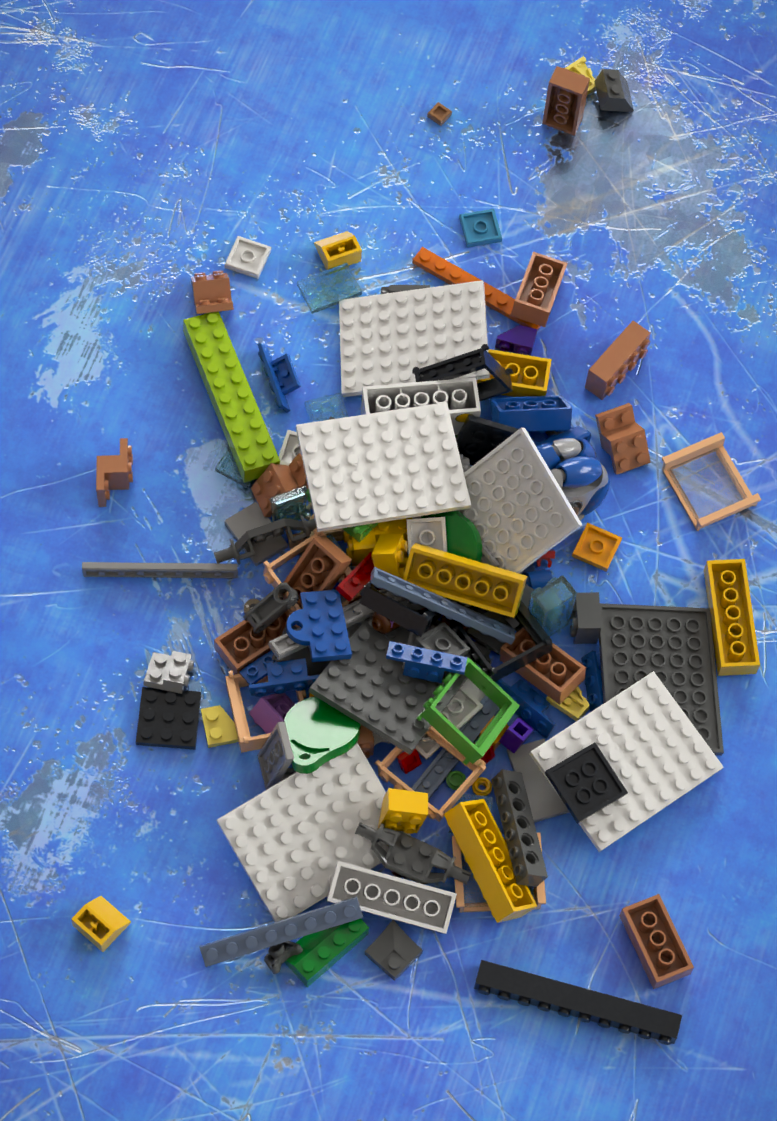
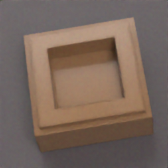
M438 102L428 112L427 117L442 126L452 115V111Z

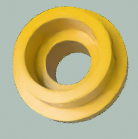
M479 777L472 784V790L477 796L485 797L490 794L492 784L489 779ZM483 785L486 789L480 790L478 786Z

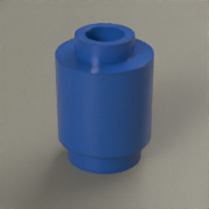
M540 569L526 572L527 580L525 584L534 590L548 588L549 585L553 584L550 570Z

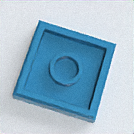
M494 209L459 214L467 248L502 242V235Z

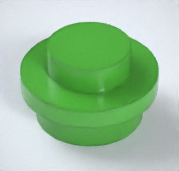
M452 771L446 778V784L450 789L457 790L466 780V777L460 771Z

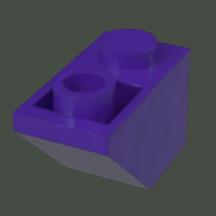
M518 325L498 335L495 348L504 352L509 351L531 356L537 329Z
M518 717L506 730L499 742L515 754L535 729Z

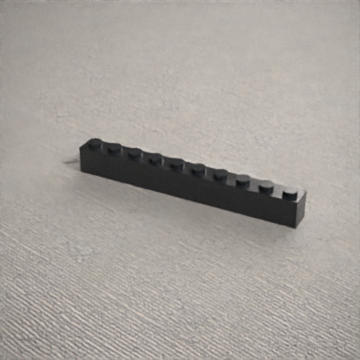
M481 960L474 989H477L479 993L484 995L491 993L498 995V998L502 1000H517L519 1004L524 1006L535 1005L542 1011L553 1010L564 1017L575 1016L582 1022L588 1023L593 1021L604 1028H610L611 1026L618 1028V1031L629 1034L633 1032L643 1039H658V1042L666 1045L675 1043L682 1015L484 960Z

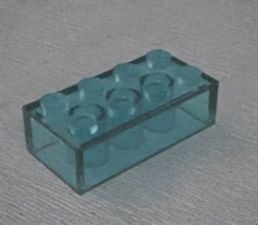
M562 575L559 578H552L542 589L539 587L531 593L528 610L549 637L569 625L577 592Z

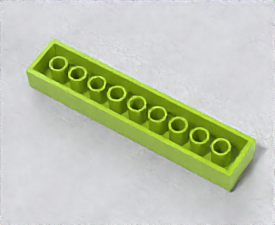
M210 312L184 319L183 333L242 480L245 483L258 479L271 463L280 464V459L219 312Z

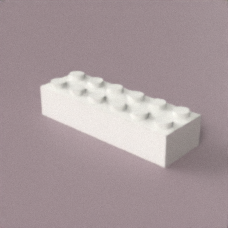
M337 861L327 902L338 903L357 897L361 911L446 934L457 893Z

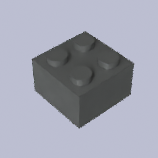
M599 592L575 593L574 600H571V608H569V619H572L570 637H574V644H596L598 642V635L602 628Z

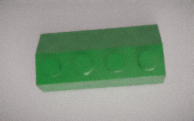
M360 918L303 936L296 942L303 949L302 953L289 957L284 963L308 987L363 940L369 933V927Z

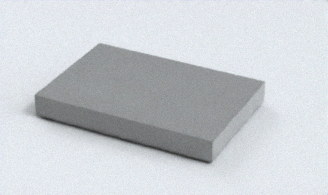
M257 502L224 520L225 525L237 541L248 530L272 523L268 517L264 516ZM273 535L266 537V541L257 544L253 541L251 544L255 556L249 558L255 566H258L286 549L288 544L282 536L273 537ZM249 544L244 548L246 553L251 551Z

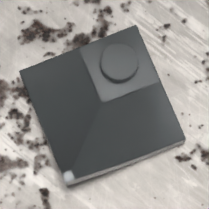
M392 920L380 936L365 950V955L395 981L422 954L423 950Z

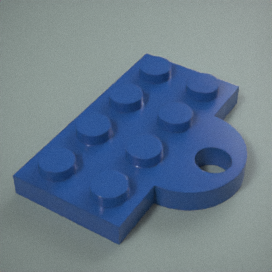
M337 590L301 592L300 602L302 609L294 611L287 619L286 632L289 638L297 644L309 646L312 662L351 659L352 652L340 593ZM298 625L301 627V630L296 631L291 627Z

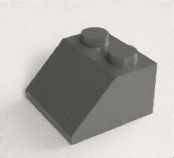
M602 69L594 81L600 109L633 112V104L626 79L619 70Z

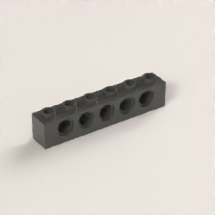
M502 769L491 781L513 873L518 885L537 887L548 875L521 772Z

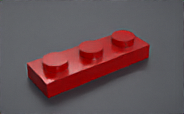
M372 552L336 587V590L349 602L371 580V572L374 568Z

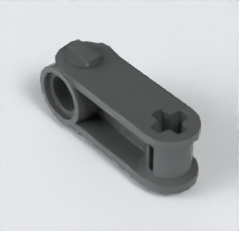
M282 582L252 607L243 618L250 623L255 634L260 633L298 603V593L288 583ZM288 591V598L283 600L284 593Z

